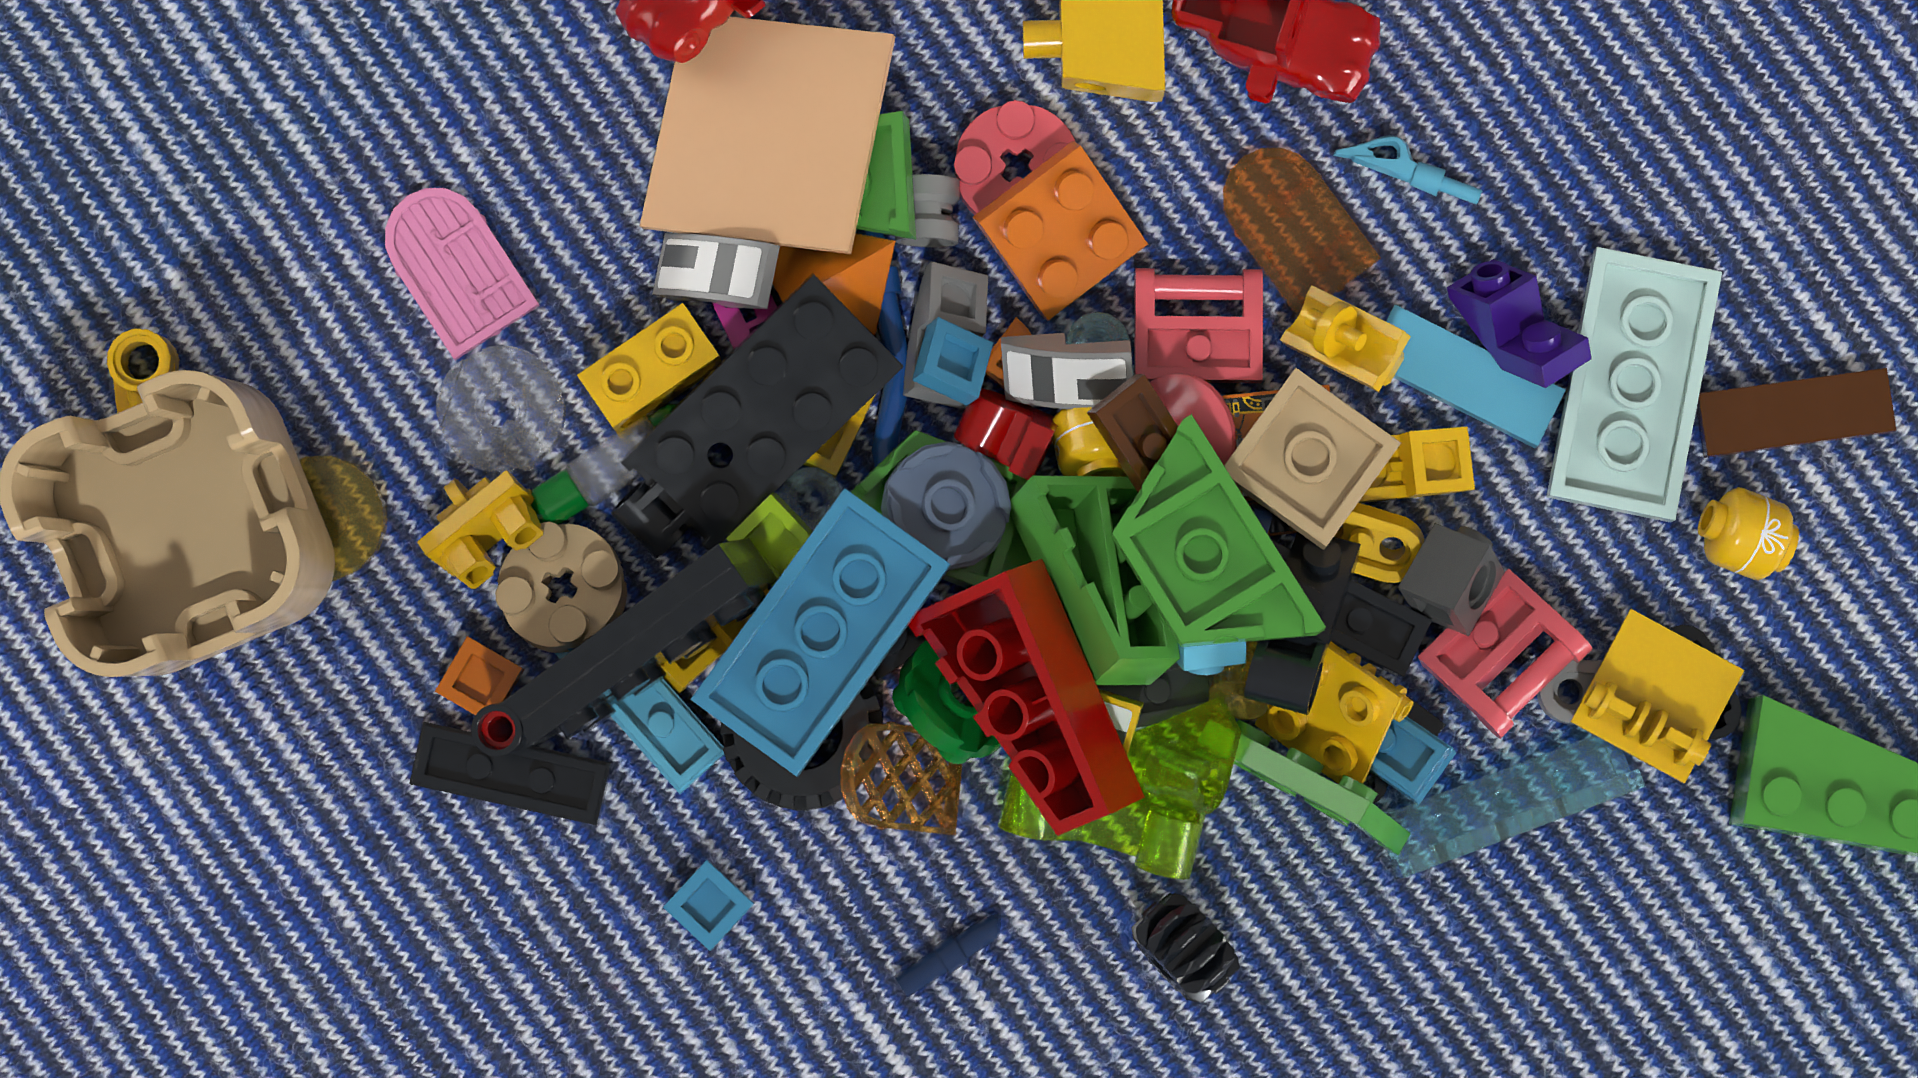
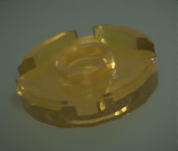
M306 456L299 459L333 544L335 571L332 581L341 580L361 570L379 552L387 530L386 503L375 482L358 464L336 456Z

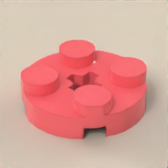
M1010 101L980 114L963 132L958 142L954 162L955 176L960 180V197L966 207L976 215L1023 179L1017 176L1009 182L1003 178L1002 174L1006 169V164L1002 158L1010 152L1015 156L1022 154V152L1028 154L1032 158L1028 165L1032 172L1070 142L1075 141L1071 131L1053 113L1039 106L1028 105L1023 101Z

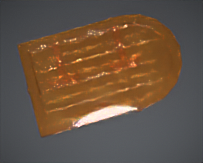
M1281 147L1260 148L1243 156L1230 170L1222 191L1223 211L1235 236L1241 240L1297 317L1301 312L1306 294L1311 285L1333 295L1342 291L1345 285L1381 260L1379 254L1324 182L1322 175L1300 154Z

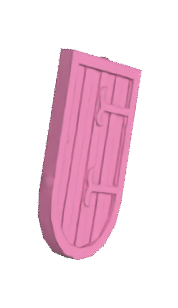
M424 188L407 195L393 209L385 227V248L395 268V273L402 279L455 361L489 338L500 334L503 329L540 306L490 230L485 216L480 214L463 195L446 188Z

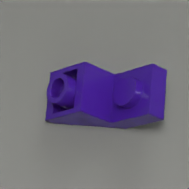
M1492 259L1491 261L1478 264L1471 270V273L1447 287L1449 299L1499 367L1508 373L1547 388L1592 359L1588 337L1544 320L1537 276Z

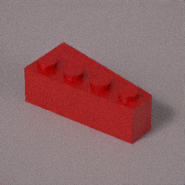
M1043 559L1002 572L917 612L908 626L916 637L923 635L940 658L935 662L936 666L949 684L957 682L978 712L973 718L987 737L995 736L1012 760L1008 767L1057 836L1145 798Z

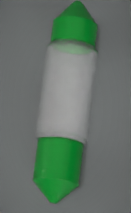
M667 404L649 416L643 415L567 463L564 470L533 488L531 493L534 500L531 506L535 510L539 522H552L560 525L588 506L594 507L641 478L642 476L634 468L629 472L621 464V460L677 404Z

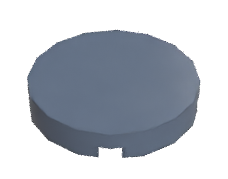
M942 442L923 446L897 464L885 483L881 510L884 517L950 563L951 567L948 571L969 568L995 551L1001 541L1000 538L1005 532L1006 523L1009 522L1011 503L1006 481L990 459L980 452L975 453L969 448L961 447V444Z

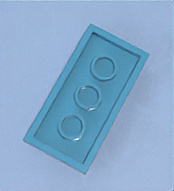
M844 488L690 700L798 777L951 567L950 563Z

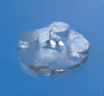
M495 345L482 349L483 351L474 353L465 360L462 359L446 374L437 396L436 415L444 439L461 460L480 471L502 474L505 470L513 473L533 469L540 463L541 459L553 450L563 432L566 405L561 384L541 359L521 348ZM502 393H509L512 395L511 405L519 410L515 421L506 420L502 427L491 426L493 416L484 411L487 400L498 401Z

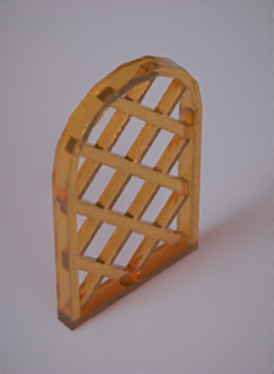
M889 721L886 723L868 724L855 733L845 749L840 769L841 792L846 807L858 822L876 827L879 830L889 828L956 836L962 764L949 762V765H947L938 749L927 742L921 735L910 746L904 733L919 734L913 726L899 725ZM890 730V733L880 742L876 732ZM868 739L874 752L863 763L859 752ZM897 741L904 756L893 767L886 752ZM926 744L933 760L923 771L916 755ZM879 761L887 776L876 788L869 772ZM909 765L916 781L906 792L899 776ZM939 769L945 785L935 795L928 780ZM861 782L869 795V798L862 806L855 791ZM892 786L899 801L889 812L882 797ZM922 789L929 804L918 815L911 801ZM945 800V806L943 810L941 804ZM874 806L882 821L868 815ZM905 810L912 824L896 823L895 821ZM935 814L941 827L924 825Z

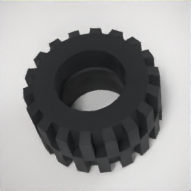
M867 681L840 718L841 736L833 754L819 765L804 768L798 777L722 722L720 734L723 736V751L726 760L730 763L735 772L734 775L742 785L746 786L757 797L778 807L796 811H809L835 805L842 799L850 797L859 789L867 777L869 778L875 768L879 753H881L884 725L876 695Z

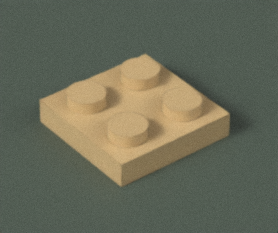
M1295 368L1224 466L1239 490L1324 550L1400 446L1401 442Z

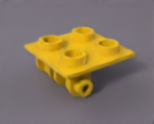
M1630 609L1570 722L1685 784L1694 765L1700 766L1706 758L1711 747L1708 739L1745 670Z
M1330 641L1310 713L1305 715L1264 703L1255 725L1288 749L1290 747L1295 748L1323 764L1324 768L1321 772L1339 784L1342 776L1346 775L1364 784L1392 720L1401 722L1412 709L1414 702L1406 696L1407 689L1402 685L1395 686L1382 676L1376 677L1375 666L1370 663L1363 667L1360 666L1361 657L1356 653L1349 654Z

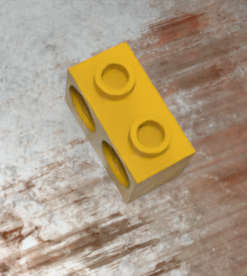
M682 303L577 374V376L613 429L620 436L704 379L722 360L684 303Z

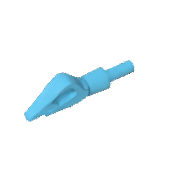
M1382 136L1365 143L1337 149L1333 156L1351 159L1354 163L1408 182L1411 186L1434 196L1437 195L1438 191L1477 205L1482 193L1481 189L1444 176L1445 169L1422 162H1415L1407 143L1397 136ZM1379 146H1393L1397 150V158H1376L1370 149Z

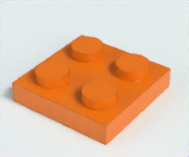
M1075 141L1070 142L972 217L1037 311L1046 320H1050L1148 245L1082 146Z

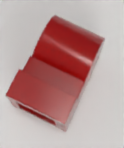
M981 388L979 398L966 406L954 433V438L975 452L995 458L994 460L1008 466V471L1029 480L1039 471L1052 444V437L1058 425L1053 422L1054 416L1026 404L1005 400V395Z

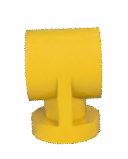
M135 328L121 333L113 340L107 353V367L110 376L113 378L117 413L143 403L137 389L138 385L159 375L179 371V357L176 348L167 338L148 329ZM152 345L159 357L158 368L149 378L143 380L135 379L130 373L128 359L132 351L137 347Z

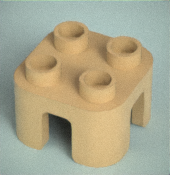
M180 370L168 372L137 386L143 403L100 420L75 416L55 419L26 433L8 452L0 471V505L8 527L16 540L45 543L55 559L70 598L45 608L44 615L56 645L64 656L80 669L105 677L171 674L303 619L314 611L327 595L335 571V554L331 538L283 419L271 400L256 388L238 381L198 371Z

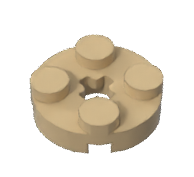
M552 522L540 523L544 531L543 536L526 549L515 551L512 548L506 556L498 577V587L495 592L496 602L503 611L511 628L527 643L547 652H570L569 648L578 647L622 615L627 601V583L624 581L623 568L616 552L599 534L575 524L557 525ZM564 573L573 574L570 582L577 588V592L572 599L567 596H561L556 603L550 602L549 599L552 591L548 588L551 580L554 577L560 578Z

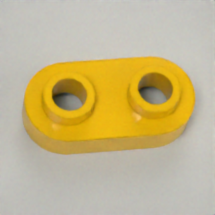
M1359 502L1342 524L1343 527L1334 535V537L1361 544L1354 573L1387 583H1398L1403 580L1425 541L1421 529L1411 519ZM1388 537H1396L1404 545L1399 549L1391 550L1386 548L1382 541Z

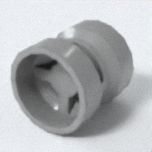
M912 175L916 240L895 236L896 243L913 247H949L957 245L959 224L950 215L953 212V206L960 200V180L944 175Z

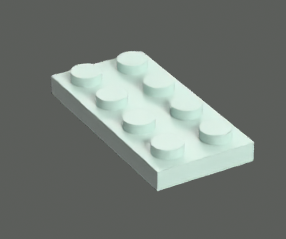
M1597 247L1593 251L1578 329L1579 334L1588 337L1592 359L1572 371L1569 375L1546 495L1547 498L1666 522L1676 520L1722 277L1721 271Z

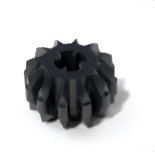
M1169 893L1160 901L1153 902L1141 913L1142 917L1131 927L1133 939L1137 943L1139 950L1147 957L1148 962L1186 1000L1203 1003L1213 993L1215 995L1219 993L1230 982L1229 978L1240 969L1235 949L1224 938V934L1215 927L1210 918L1206 917L1199 910L1196 904H1191L1183 895Z

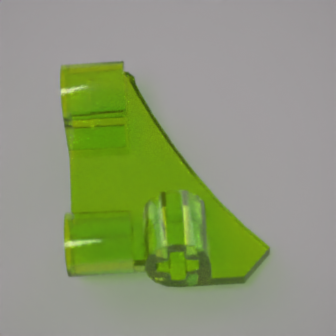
M1216 697L1181 714L1135 731L1128 759L1145 798L1059 836L1055 834L1012 771H1010L997 826L1006 832L1030 839L1083 841L1135 856L1134 865L1146 872L1173 879H1190L1205 816L1212 813L1224 799L1242 731L1223 697Z

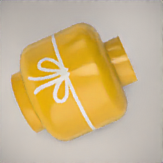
M1092 407L1061 409L1054 416L1053 422L1058 427L1052 437L1058 468L1063 476L1127 477L1114 453L1088 416L1087 412Z
M1742 487L1728 491L1719 501L1711 500L1704 508L1698 523V534L1704 537V552L1708 561L1753 580L1766 578L1773 571H1783L1793 558L1799 541V528L1793 524V516L1787 505Z

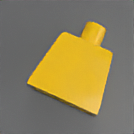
M1059 0L1060 20L1023 21V59L1061 58L1062 88L1148 102H1162L1165 93L1163 0Z

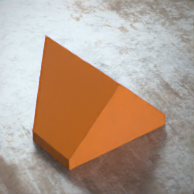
M855 233L851 254L780 246L773 285L783 302L814 273L876 337L875 334L896 241Z

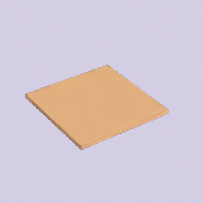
M729 17L725 24L713 29L706 45L695 58L685 63H674L640 227L649 230L729 237L766 242L779 246L851 254L896 38L894 34Z

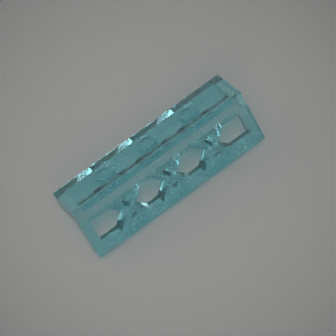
M1592 735L1425 798L1419 805L1414 802L1386 813L1411 834L1399 856L1385 848L1384 850L1395 878H1405L1646 786L1639 768L1630 770L1624 752L1621 749Z

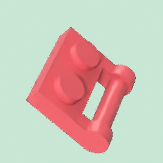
M1135 268L1134 374H1144L1149 382L1161 376L1177 373L1194 375L1208 383H1261L1263 381L1262 269H1243L1242 275L1155 274L1154 268ZM1155 300H1242V317L1155 316Z
M1508 569L1502 576L1470 635L1466 636L1446 628L1418 656V659L1425 669L1472 711L1495 736L1501 739L1514 726L1511 719L1572 660L1579 663L1592 651V646L1577 629L1515 573ZM1543 631L1548 634L1554 642L1494 701L1482 691Z

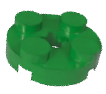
M926 640L908 657L900 670L899 684L892 693L894 706L902 715L908 718L914 729L927 742L938 749L940 755L948 762L964 764L970 758H983L991 755L1001 747L995 736L987 737L973 718L978 712L969 699L963 705L954 697L952 692L962 689L957 682L949 684L935 664L940 658Z

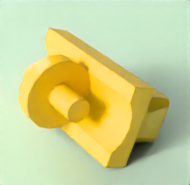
M1311 285L1299 316L1285 330L1280 341L1287 347L1379 392L1383 385L1386 386L1391 383L1404 360L1403 350L1411 336L1404 330Z
M505 470L492 482L487 477H484L469 490L456 478L445 485L444 489L453 503L436 516L440 523L418 540L417 543L428 558L453 577L456 576L469 588L476 589L493 576L496 568L486 551L502 538L515 551L526 549L543 536L544 531L535 510L531 506L534 500L532 491L523 487L509 471Z

